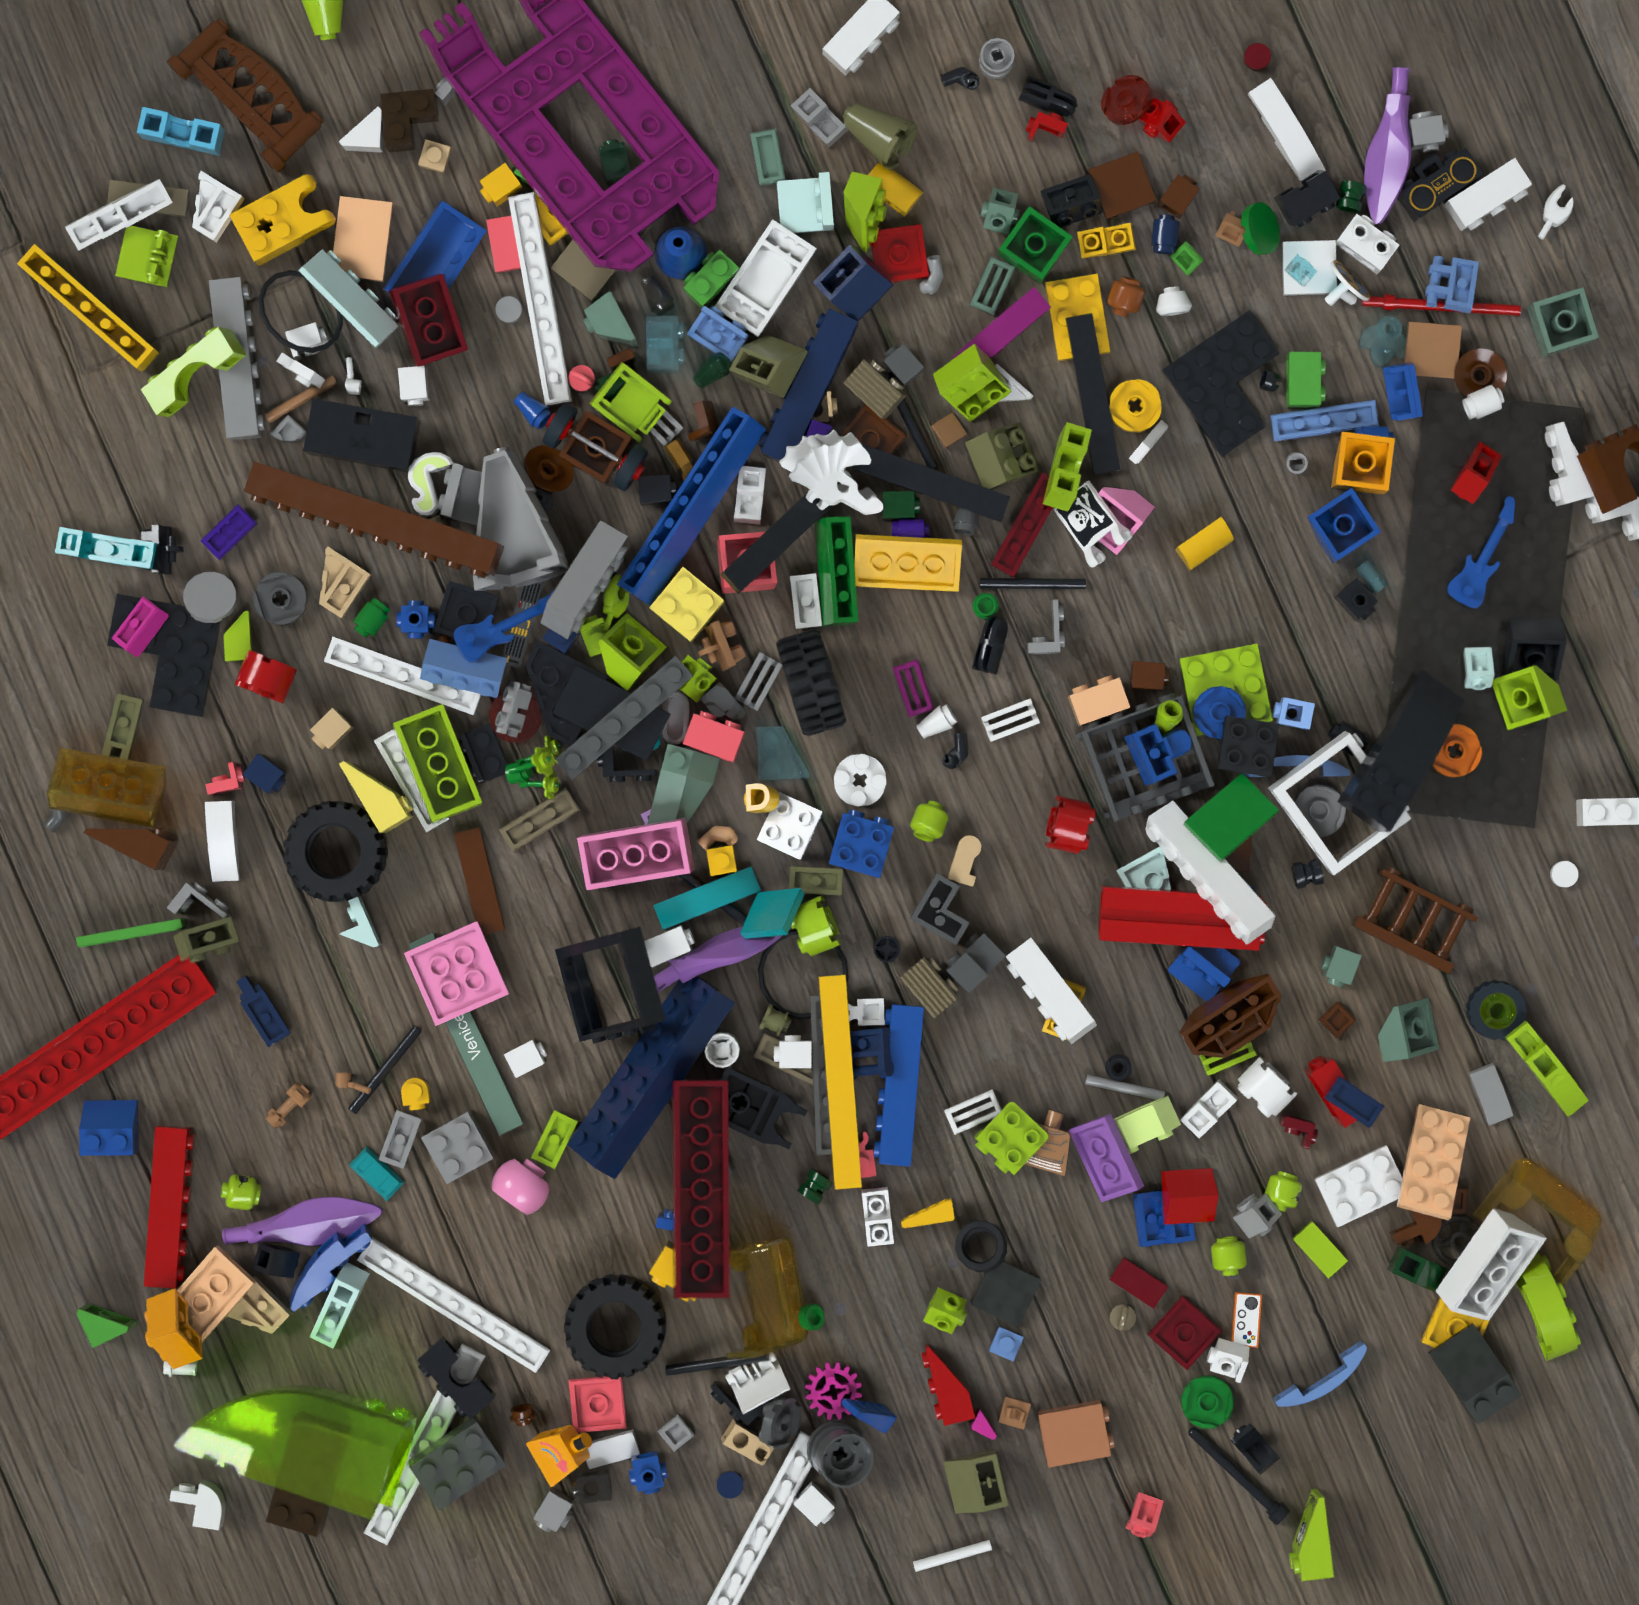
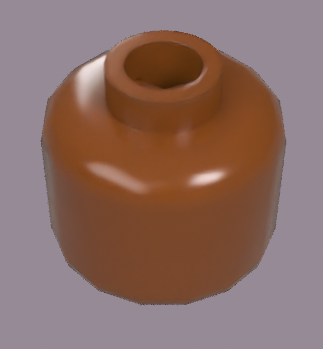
M1121 276V279L1113 281L1107 303L1114 308V314L1128 317L1129 313L1139 312L1145 295V289L1141 286L1142 282L1125 276Z

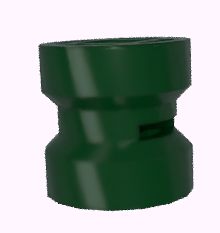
M1343 180L1340 186L1342 197L1337 200L1336 208L1344 212L1361 213L1363 204L1360 200L1366 194L1367 186L1359 182Z
M811 1168L807 1174L808 1179L805 1183H801L797 1191L819 1205L823 1199L822 1194L831 1187L833 1182Z

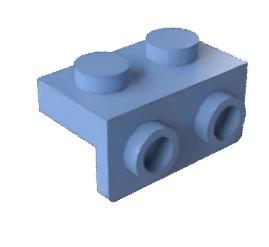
M712 305L710 308L703 306L700 315L688 331L687 336L732 364L740 348L748 340V334L745 333L746 328L735 320L730 323L724 319L723 316L725 314Z

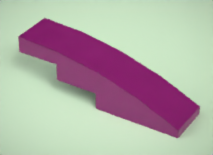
M1033 287L951 359L953 360L973 344H976L990 359H993L1009 343L1028 329L1032 323L1051 309V306L1037 289Z

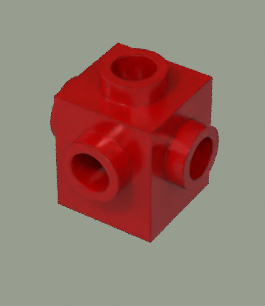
M1153 98L1137 117L1144 125L1142 130L1149 137L1155 139L1157 136L1169 143L1186 123L1177 112L1178 109L1173 103L1168 100L1162 102L1156 98Z

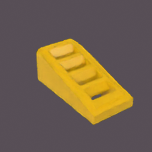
M946 1198L901 1220L902 1227L910 1228L953 1221L955 1218L952 1199Z

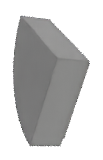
M287 415L271 432V435L281 441L294 442L304 438L306 430Z

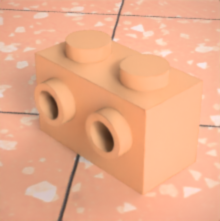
M1112 675L1097 680L1098 685L1092 688H1088L1087 684L1072 689L1073 694L1069 695L1068 699L1078 726L1130 708L1120 677L1113 680Z

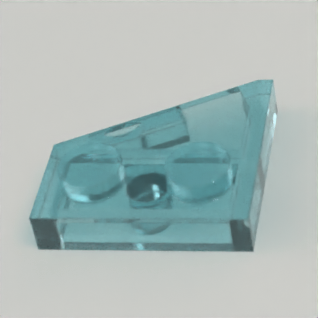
M783 726L756 727L759 780L810 778L808 770Z

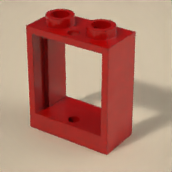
M1318 1056L1307 1063L1309 1068L1304 1071L1336 1123L1346 1128L1356 1122L1355 1118L1324 1098L1338 1076L1346 1080L1334 1059Z

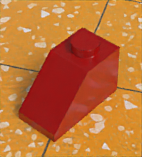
M1479 442L1458 474L1451 491L1456 493L1461 499L1474 504L1489 484L1502 455L1484 443Z

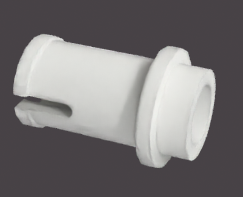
M164 1361L163 1373L168 1374L169 1377L173 1375L196 1376L198 1361L177 1369H173Z

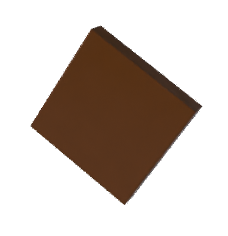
M1138 151L1088 170L1100 195L1102 210L1106 220L1156 202Z
M864 404L839 435L846 436L849 432H852L861 444L889 454H893L907 437L887 419H881L866 404Z

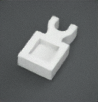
M281 353L276 361L286 369L297 374L295 380L308 388L310 384L321 388L325 381L316 372L284 353Z
M884 998L857 999V1006H852L848 1003V1010L850 1011L849 1022L853 1019H858V1026L885 1025Z

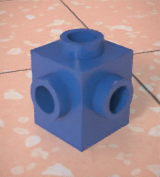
M408 601V605H401V612H397V627L401 628L402 633L408 634L410 639H423L424 634H431V628H435V612H431V607L424 606V601ZM413 614L419 616V621L416 624L410 622V617Z
M658 1450L632 1456L633 1469L629 1470L631 1485H637L638 1492L644 1491V1494L660 1491L659 1487H664V1479L668 1478L666 1463H660ZM646 1472H651L652 1475H649V1476H648V1475H645V1473H646Z

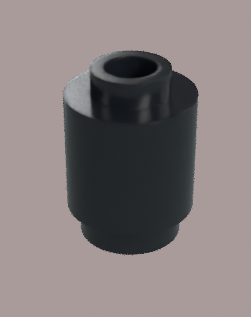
M1344 720L1340 724L1334 723L1328 733V736L1331 737L1330 741L1344 731L1351 735L1355 733L1364 744L1361 748L1364 752L1369 743V738L1365 737L1364 732ZM1348 746L1341 749L1351 756L1354 755Z

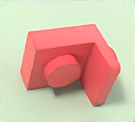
M229 762L231 778L228 779L227 775L211 778L212 783L205 784L207 794L213 796L243 789L242 782H245V777L242 775L244 773L242 766L238 767L236 762Z
M1138 1492L1130 1519L1126 1524V1529L1131 1530V1533L1138 1537H1151L1156 1530L1164 1501Z

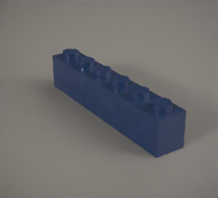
M830 308L826 314L822 313L816 324L819 330L815 338L810 337L806 344L805 350L808 353L796 374L793 385H790L786 395L782 398L785 400L782 408H776L770 421L773 423L770 433L765 432L759 446L762 447V455L779 462L785 457L787 446H797L800 444L802 437L807 435L812 419L814 420L859 326L858 321Z

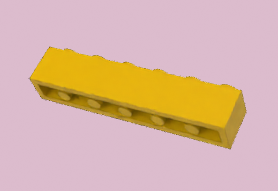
M34 244L17 263L140 372H143L159 354L156 349L37 245Z

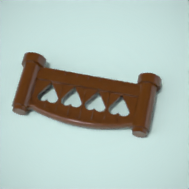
M220 18L216 21L213 20L177 56L173 54L166 62L184 81L194 74L267 146L260 155L277 173H280L286 167L285 162L321 128V124L324 121L315 111L312 110L310 113L304 111L294 91L270 63L246 45L229 37L227 32L230 28ZM221 49H227L229 56L237 59L236 65L215 70L218 52ZM240 67H245L248 70V75L255 76L256 81L254 84L233 89L236 73ZM258 86H265L267 93L274 95L272 103L252 107L255 90ZM277 104L284 105L285 111L293 114V119L290 122L271 125L274 108Z

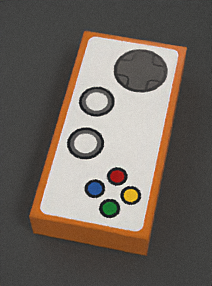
M1234 1293L1231 1342L1258 1348L1262 1294Z

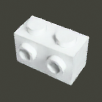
M1356 214L1336 241V245L1375 274H1378L1396 251L1399 244L1395 242L1397 239L1391 233L1385 230L1381 232L1374 227L1375 223L1369 217Z

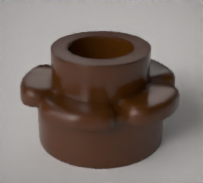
M519 1404L511 1409L512 1416H510V1421L515 1422L517 1426H526L532 1423V1419L536 1416L535 1411L532 1410V1405Z

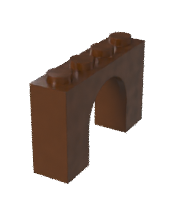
M1637 424L1622 430V436L1616 432L1603 438L1605 442L1601 444L1600 440L1584 446L1586 452L1577 455L1602 514L1638 499L1624 465V456L1627 449L1639 454V429Z

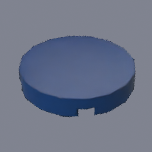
M1217 686L1207 689L1196 699L1193 708L1194 722L1199 731L1207 737L1222 739L1225 716L1246 718V707L1243 699L1237 692L1228 687Z

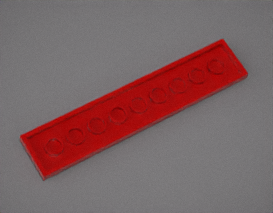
M177 955L0 1075V1140L217 994L218 992L198 962L191 963L190 959L181 962L180 956Z

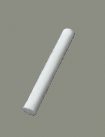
M990 1540L913 1561L915 1571L918 1572L991 1551L992 1547Z

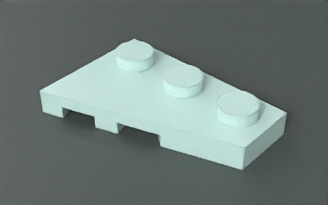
M1160 846L1116 870L1125 887L1171 890L1165 856Z

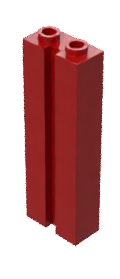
M1101 885L1098 925L1099 940L1259 951L1260 944H1264L1265 933L1248 944L1241 938H1237L1233 934L1231 926L1225 919L1217 916L1211 903L1207 899H1203L1197 891Z

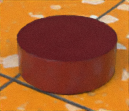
M1262 43L1250 45L1244 53V63L1253 71L1265 69L1271 59L1269 48Z

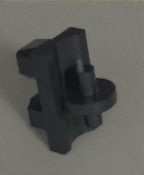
M152 525V528L142 530V541L157 543L153 568L146 570L158 574H171V563H176V553L184 552L183 546H176V536H171V527Z

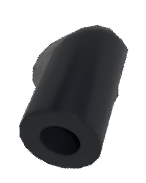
M959 67L940 75L944 87L958 83L969 90H975L979 86L978 75L965 67Z
M967 733L954 734L955 747L942 758V764L946 768H957L967 759Z

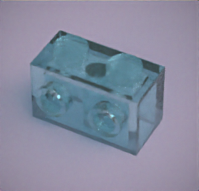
M646 316L648 373L680 372V365H685L684 349H679V339H684V323H679L678 316Z

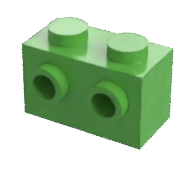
M720 249L716 254L713 252L708 254L702 261L704 265L698 273L693 271L684 281L686 284L683 288L684 293L701 309L703 306L708 307L739 271V267Z

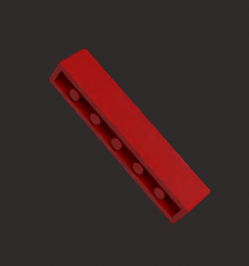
M166 1125L155 1127L144 1287L176 1289L180 1286V1282L185 1280V1266H182V1256H186L187 1240H183L184 1229H188L189 1213H185L186 1203H189L191 1199V1187H187L188 1176H192L193 1160H189V1154L195 1145V1134H191V1127Z

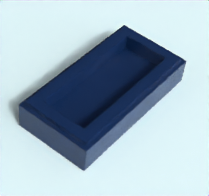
M1340 1076L1337 1077L1324 1097L1368 1128L1372 1126L1384 1108V1105Z

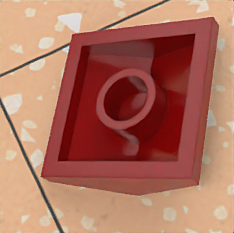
M1212 1168L1161 1171L1163 1219L1165 1225L1211 1222L1215 1220L1219 1194Z

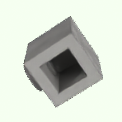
M551 1487L533 1518L538 1521L536 1525L547 1532L551 1530L557 1532L560 1526L565 1528L572 1516L568 1511L574 1500Z

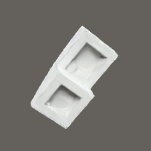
M742 466L740 469L734 522L760 525L766 468Z
M1218 1080L1186 1112L1180 1121L1200 1138L1237 1101L1238 1097L1221 1080Z

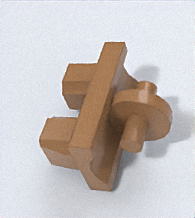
M718 620L704 628L707 637L701 639L705 649L700 650L698 654L700 657L707 655L711 664L718 662L721 672L732 668L745 657L740 644L729 648L727 638L736 635L731 621L719 623Z

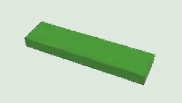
M185 918L80 936L76 937V942L80 948L182 930L186 928Z

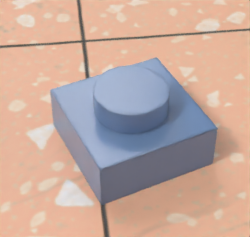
M998 1326L989 1351L1014 1362L1024 1336Z

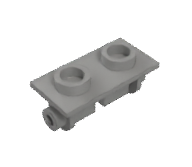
M510 681L509 686L505 687L503 692V708L497 714L495 721L497 726L496 732L516 738L518 733L522 732L526 715L517 713L518 708L528 710L532 692H530L531 686Z

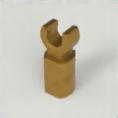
M678 438L666 445L664 449L677 470L681 468L683 471L682 478L684 481L694 466L690 463L693 459Z

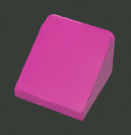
M978 1407L975 1419H972L970 1423L971 1429L995 1440L997 1437L996 1432L981 1408Z

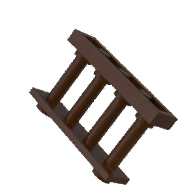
M1388 867L1387 871L1379 869L1377 874L1386 879L1368 914H1364L1363 918L1356 916L1351 926L1446 974H1450L1454 964L1448 962L1450 958L1448 954L1466 919L1471 922L1477 921L1478 917L1472 914L1474 909L1462 903H1459L1458 907L1402 879L1403 873L1391 867ZM1396 883L1408 889L1409 892L1392 926H1388L1387 930L1377 926L1379 922L1377 918ZM1420 895L1433 903L1415 939L1412 938L1409 942L1401 938L1403 934L1401 930ZM1442 907L1457 915L1439 950H1435L1433 954L1425 950L1426 944L1424 943Z

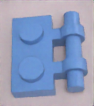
M1434 256L1433 263L1429 266L1428 272L1430 283L1425 291V296L1427 297L1426 305L1428 307H1436L1437 300L1442 298L1445 299L1444 309L1470 313L1473 306L1479 262L1453 257L1451 266L1443 265V257ZM1442 277L1449 278L1447 287L1440 286Z

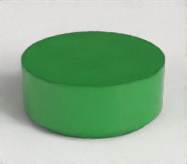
M805 1304L802 1306L798 1314L800 1326L807 1331L820 1329L825 1320L823 1309L818 1304Z

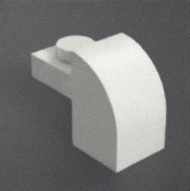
M203 1480L199 1484L198 1489H195L193 1484L180 1483L179 1486H175L171 1490L170 1501L196 1505L192 1526L220 1530L224 1522L226 1502L219 1487L210 1481Z

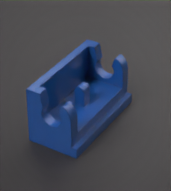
M1407 362L1382 367L1391 420L1396 419L1398 421L1422 417L1423 413L1414 363Z

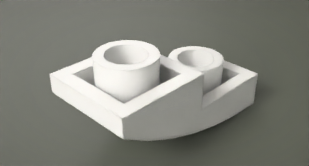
M888 1187L861 1190L867 1246L894 1244Z

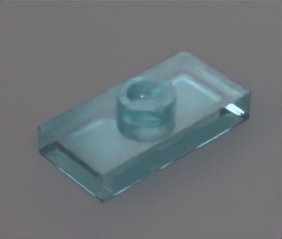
M1298 254L1285 268V272L1302 287H1305L1318 272L1306 259Z

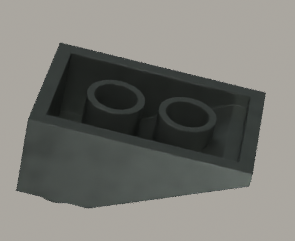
M1473 1323L1428 1352L1469 1416L1477 1424H1480L1522 1396L1508 1372Z

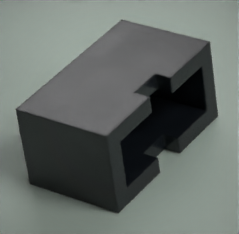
M1317 170L1301 180L1303 186L1300 188L1296 187L1294 189L1290 187L1274 197L1288 225L1302 227L1313 220L1311 216L1317 212L1325 213L1335 207L1334 202L1340 199L1326 171Z

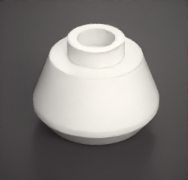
M1179 286L1164 288V293L1159 295L1156 312L1160 316L1179 315L1189 312L1192 303L1186 292L1180 291Z

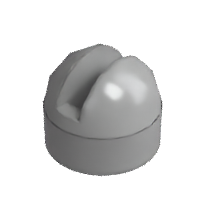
M1293 452L1288 455L1286 467L1290 472L1300 474L1306 470L1308 461L1302 453ZM1302 459V463H1289L1290 460Z

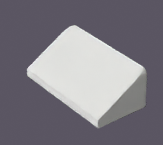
M634 1429L592 1440L591 1447L587 1448L590 1458L586 1462L588 1468L592 1469L640 1454Z

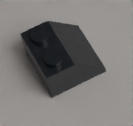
M1509 618L1505 643V675L1537 665L1552 680H1558L1567 642L1563 620Z

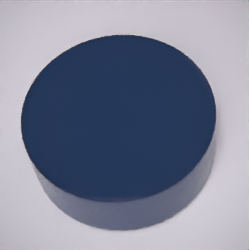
M729 1470L719 1476L717 1490L720 1495L731 1499L737 1497L742 1492L743 1479L739 1473Z

